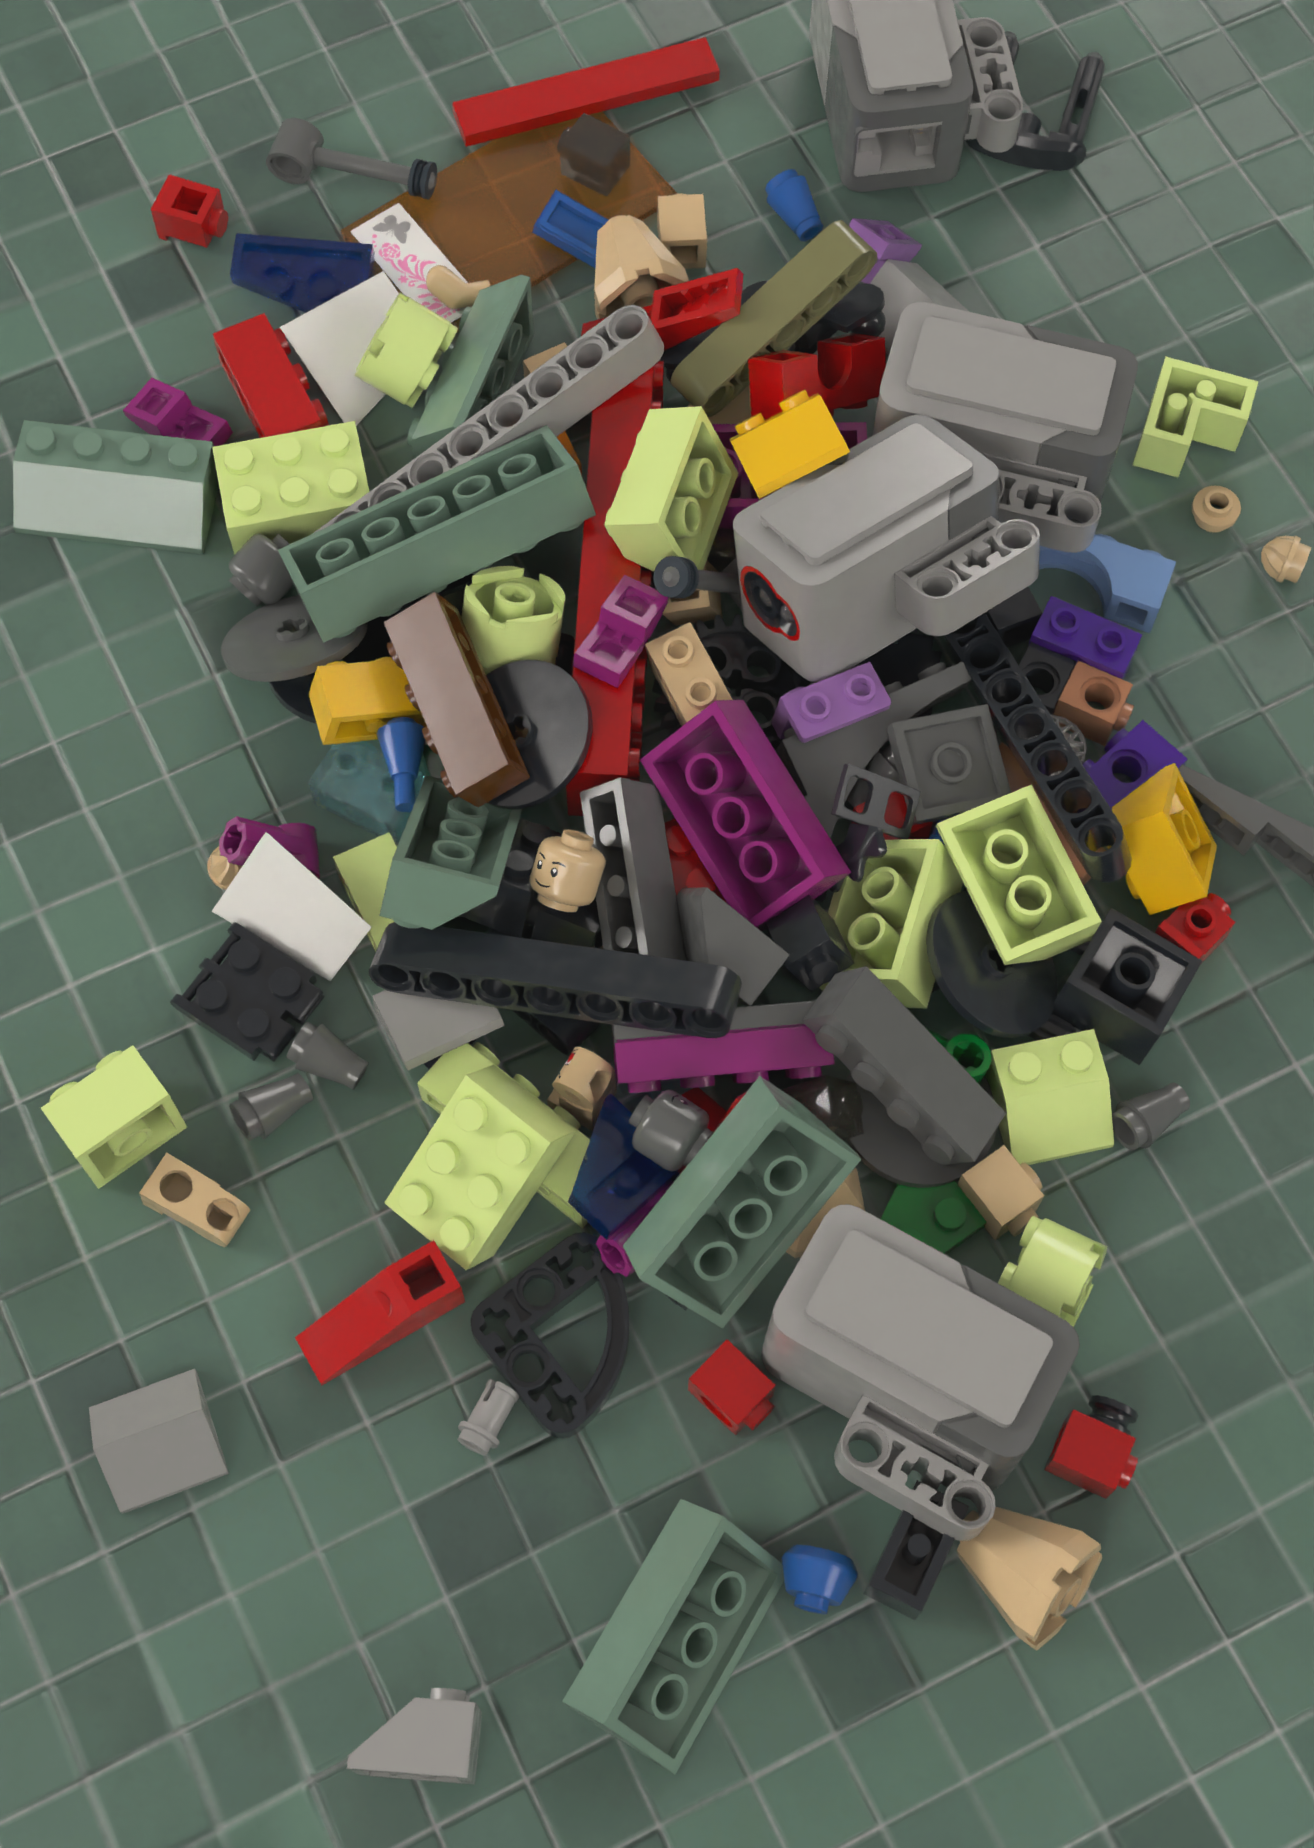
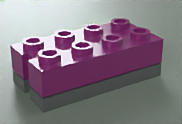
M816 1001L738 1007L735 1009L729 1033L720 1038H703L611 1024L616 1082L618 1084L627 1083L629 1093L662 1090L661 1080L680 1078V1087L683 1088L715 1086L714 1075L732 1074L733 1083H752L759 1076L769 1081L768 1070L778 1069L785 1070V1078L822 1076L821 1066L834 1065L835 1063L834 1054L827 1052L817 1043L815 1034L802 1021Z

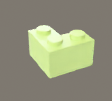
M1165 357L1133 465L1178 478L1192 440L1235 452L1250 415L1258 381Z

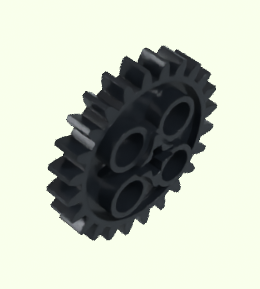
M740 614L735 615L731 626H725L720 615H715L712 629H708L701 620L696 621L694 629L712 663L720 668L721 671L718 674L730 696V688L735 689L737 697L731 696L733 700H744L750 711L760 712L767 718L768 722L759 724V726L776 750L783 739H779L771 722L780 697L795 688L809 686L811 681L799 675L746 627H743ZM748 667H763L770 676L756 677L750 673ZM655 679L652 692L661 696L655 700L654 711L668 712L662 718L660 727L662 730L675 727L678 730L682 726L657 679ZM768 693H774L776 698H773Z

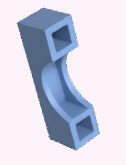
M1104 534L1094 535L1090 546L1084 551L1071 553L1040 546L1039 569H1064L1086 579L1100 597L1104 618L1147 633L1151 632L1176 561L1164 558L1156 551L1140 550L1119 543L1114 538Z

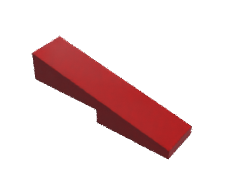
M739 268L654 290L652 305L641 308L646 311L661 337L664 351L740 315L744 274ZM605 318L583 323L581 336Z

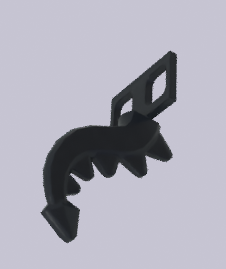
M844 763L831 814L857 823L849 825L845 840L836 846V849L851 871L848 876L853 881L860 882L864 876L867 859L884 857L887 852V845L883 834L898 839H909L921 791L849 763ZM852 776L866 781L869 786L864 809L860 814L848 810L844 806L846 789ZM891 792L906 796L909 802L904 824L901 828L887 824L884 819ZM845 877L829 888L830 891L838 892ZM827 890L814 900L823 902L826 898Z

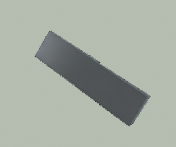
M1185 765L1180 766L1178 770L1208 829L1243 856L1257 843L1314 887V828Z

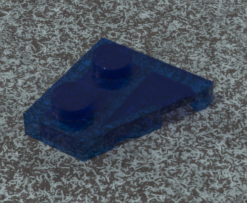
M611 1093L603 1102L568 1203L606 1240L671 1183L684 1167L683 1165L677 1171L666 1170L633 1147L632 1138L636 1127L629 1123L632 1113Z

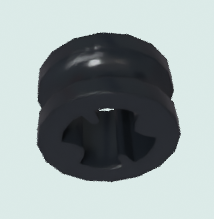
M1092 1395L1088 1403L1092 1408V1413L1086 1415L1131 1435L1127 1427L1129 1423L1136 1422L1138 1413L1117 1400L1105 1396Z

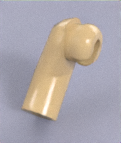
M443 265L432 267L426 277V285L430 293L450 309L472 307L479 291L490 287L489 280L465 283Z

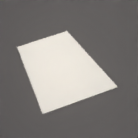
M384 271L280 327L344 423L355 421L356 426L385 396V393L354 375L374 334L387 317L386 313L399 294Z
M265 832L212 910V912L232 924L236 922L293 960L329 981L333 979L372 928L267 832Z

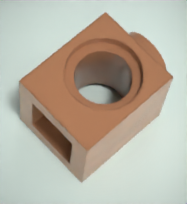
M1078 660L1058 700L1053 715L1068 719L1077 725L1085 738L1106 746L1113 729L1116 731L1125 729L1132 714L1134 705L1126 701L1133 684ZM1087 702H1098L1105 707V709H1094L1091 706H1089ZM1059 722L1060 727L1066 726L1065 724Z

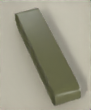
M843 220L832 222L741 306L740 315L723 322L681 361L672 374L671 385L693 407L702 406L707 417L716 415L749 385L748 359L780 350H787L868 275L876 263L877 252Z

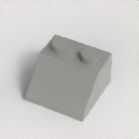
M431 1688L430 1699L415 1697L349 1754L347 1769L361 1776L475 1785L482 1711L475 1702H470V1696H466V1691Z

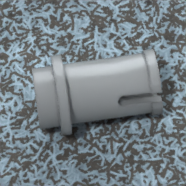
M489 1379L468 1421H461L458 1425L461 1433L457 1440L469 1450L484 1456L488 1454L490 1448H497L499 1440L496 1437L513 1405L518 1401V1393L499 1381L495 1382Z

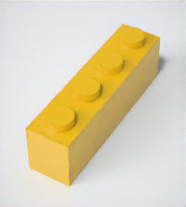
M382 657L375 661L358 663L335 661L325 666H317L309 691V698L323 745L378 740L377 730L386 725L389 720L397 717L412 718L418 724L424 727L427 726L422 713L412 705L406 695L404 687L409 682L404 670L396 665L392 657Z

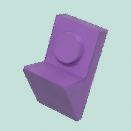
M853 218L849 224V227L877 252L876 263L862 280L863 283L870 284L887 259L910 262L922 247V244L888 221Z

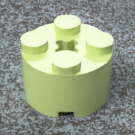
M400 292L386 313L387 317L374 334L354 375L403 405L406 404L413 408L423 389H427L439 368L437 361L442 352L445 353L458 328L447 319Z
M497 566L478 571L472 577V584L469 587L466 584L461 618L486 675L502 665L519 660H540L555 665L564 615L565 594L560 585L553 579L540 573L538 581L523 576L524 568Z
M1032 1216L1020 1239L1019 1245L1023 1248L1017 1260L1018 1266L1008 1262L998 1284L1059 1316L1074 1327L1094 1285L1092 1284L1093 1276L1090 1274L1094 1267L1100 1270L1106 1255L1107 1246L1047 1218L1042 1220Z

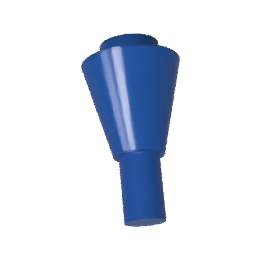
M408 717L393 718L386 725L380 727L376 733L391 779L394 781L395 809L399 812H410L415 804V780L417 779L426 742L422 732L424 726Z

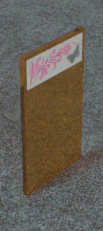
M598 112L495 139L438 172L437 183L430 199L419 198L418 195L416 197L410 196L409 192L406 191L341 229V236L374 275L384 271L398 293H403L447 319L458 328V333L460 319L465 308L450 309L430 293L426 285V277L432 267L443 265L465 283L489 280L490 286L519 275H525L530 277L532 288L578 260V258L532 233L534 224L555 190L608 220L619 215H630L641 221L657 212L658 196H670L677 194V192L603 112Z

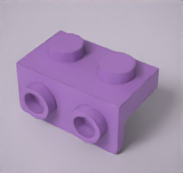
M868 662L807 687H798L780 697L771 724L779 739L785 738L783 733L793 727L799 740L802 743H806L888 710L891 705V699L871 662Z

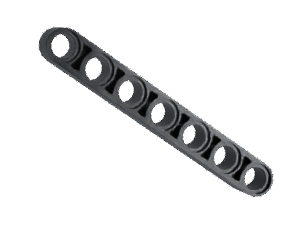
M983 613L956 631L944 635L953 659L957 664L964 663L972 679L969 682L981 704H988L993 723L1087 874L1099 882H1113L1122 878L1131 867L1132 857L1120 822L987 615ZM1062 771L1060 774L1050 776L1055 772ZM1087 808V809H1086L1085 811H1083V812L1073 813L1074 811H1076V810H1078V809ZM1112 846L1106 851L1095 852L1101 847Z
M395 922L388 924L385 928L369 968L371 980L384 990L394 993L703 1038H720L729 1033L742 988V981L734 971L714 964L439 926L434 929L424 927L412 929L402 927Z

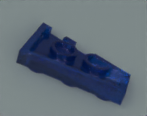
M236 233L230 276L235 285L307 313L371 278L375 252L373 244Z

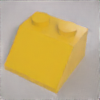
M806 390L800 391L781 401L779 405L782 412L764 420L762 414L759 413L734 426L738 435L730 438V441L759 499L850 452L820 394L817 393L809 397Z
M1173 763L1165 766L1112 807L1113 813L1122 826L1132 857L1131 867L1126 874L1128 888L1135 899L1141 898L1149 915L1207 897L1217 848L1176 764Z

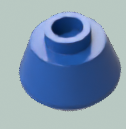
M793 1545L782 1555L786 1593L795 1597V1607L808 1612L827 1614L829 1606H840L858 1578V1572L853 1560L831 1550L808 1545Z

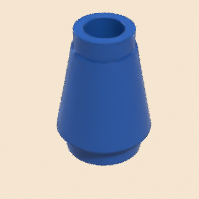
M794 169L785 170L773 177L765 187L768 195L766 201L769 206L798 236L800 241H807L819 234L823 229V224L820 221V216L806 177L798 175Z

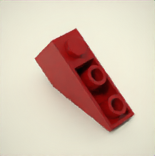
M433 1240L384 1268L298 1334L295 1339L322 1386L465 1303L461 1285Z

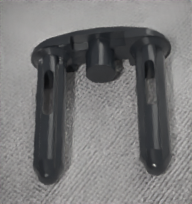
M1006 31L1005 35L1014 66L1019 51L1017 36L1013 32ZM1090 52L1079 62L1058 132L1050 131L1049 137L1039 135L1041 128L1040 119L1034 114L1022 113L1017 140L1009 150L1001 153L985 150L979 145L977 139L965 140L966 143L974 150L994 159L1018 166L1055 171L1070 170L1077 167L1086 157V148L1083 141L1105 71L1102 56L1097 52ZM1075 108H1082L1083 111L1079 123L1072 124L1071 120Z

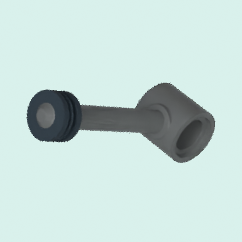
M288 118L282 122L266 159V165L271 173L280 180L290 184H303L307 182L312 169L315 170L318 166L408 185L410 196L416 197L418 195L419 198L422 197L424 199L432 197L437 183V165L435 162H427L426 160L423 162L421 159H415L412 166L409 167L322 148L324 138L321 132L311 123L299 118Z
M676 556L665 557L657 564L654 571V584L658 592L663 596L686 598L695 590L728 593L742 611L737 558L723 572L698 570L695 563L690 559Z

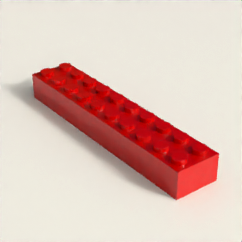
M658 361L653 367L592 411L586 489L596 515L584 520L574 655L599 621L601 606L624 575L651 587L653 571L624 558L604 524L606 522V514L609 508H611L620 486L622 473L627 468L636 445V437L643 427L649 409H663L664 361ZM646 647L643 648L618 688L573 667L572 677L584 690L591 707L593 728L586 758L577 774L566 786L568 816H583L580 792L620 777L640 782L639 767L643 740L642 719L646 690L645 669L648 660Z

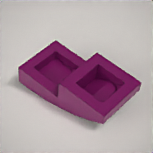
M151 378L123 409L128 419L150 435L212 441L214 446H220L233 434L227 420L193 406L186 392L154 378Z
M624 575L601 606L599 621L575 652L573 667L618 688L653 633L668 604L669 597H665L658 590Z

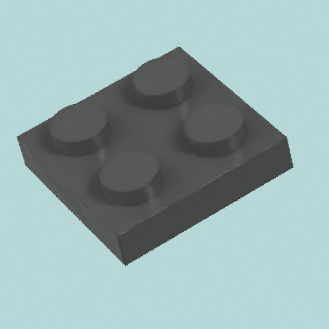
M988 704L893 722L886 728L900 783L921 791L913 825L951 818L1011 793ZM904 796L905 802H906V806H907V809H908V804H909V802H908L907 797Z

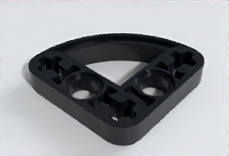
M586 1232L574 1233L566 1237L482 1301L474 1309L471 1317L472 1334L479 1347L509 1386L518 1393L519 1399L543 1430L557 1438H569L577 1434L600 1412L620 1378L629 1343V1307L620 1273H613L601 1260L600 1251L595 1244L598 1238ZM578 1248L582 1253L590 1250L594 1251L595 1253L591 1257L593 1268L586 1270L581 1265L575 1267L567 1273V1281L572 1285L565 1289L558 1273L550 1268V1266L557 1263L560 1272H562L573 1262L572 1250ZM534 1279H546L555 1288L552 1300L543 1306L532 1305L524 1297L525 1286ZM598 1282L606 1306L607 1335L599 1365L592 1379L581 1393L533 1330L594 1283ZM491 1313L497 1319L502 1318L504 1315L509 1317L505 1322L507 1334L514 1343L520 1335H524L527 1339L513 1345L504 1358H500L497 1354L506 1350L505 1343L495 1332H491L488 1335L482 1333L487 1328L485 1317ZM532 1353L538 1355L545 1364L541 1377L533 1382L520 1381L513 1373L515 1361L524 1354ZM554 1377L558 1378L561 1382L552 1386V1391L559 1401L563 1404L568 1403L570 1400L576 1403L571 1409L573 1421L568 1424L561 1418L556 1419L554 1422L548 1419L552 1415L553 1410L551 1403L543 1393L537 1402H534L530 1397L545 1390Z

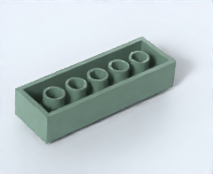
M545 425L279 549L278 552L324 643L333 638L345 637L354 632L358 626L379 616L392 615L399 611L403 605L424 595H430L433 592L439 593L448 584L469 574H476L478 571L490 568L493 563L509 555L526 552L534 548L539 541L558 532L571 531L580 526L584 520L595 516L596 513L578 464L550 428Z

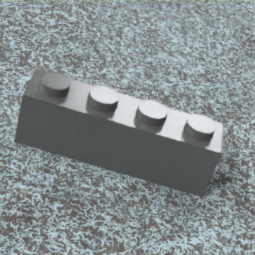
M620 777L580 792L586 834L594 839L592 846L598 849L606 859V865L596 894L603 948L605 950L686 961L658 789L652 784Z
M867 966L836 973L802 1020L815 1034L817 1043L827 1052L836 1055L851 1071L853 1080L860 1087L872 1092L887 1108L888 1116L898 1125L907 1128L922 1144L923 1152L937 1163L949 1165L975 1162L1006 1114L994 1099Z

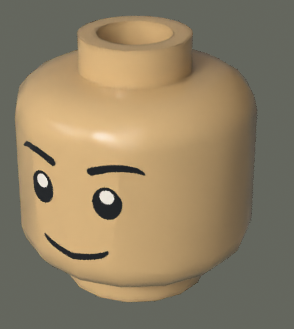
M566 829L563 830L562 837H547L541 842L529 882L538 893V901L543 905L559 911L577 912L579 906L592 903L598 891L606 859L598 849L592 846L594 839L591 836L579 831Z

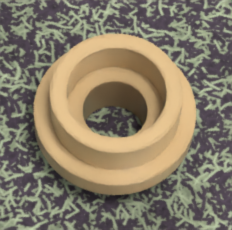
M1208 486L1201 489L1196 494L1192 503V514L1196 523L1208 532H1221L1233 526L1241 512V504L1236 494L1222 486ZM1211 504L1219 505L1223 509H1216Z

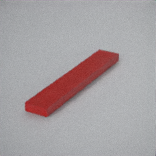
M706 37L455 101L452 102V108L464 144L468 147L719 81L720 69Z

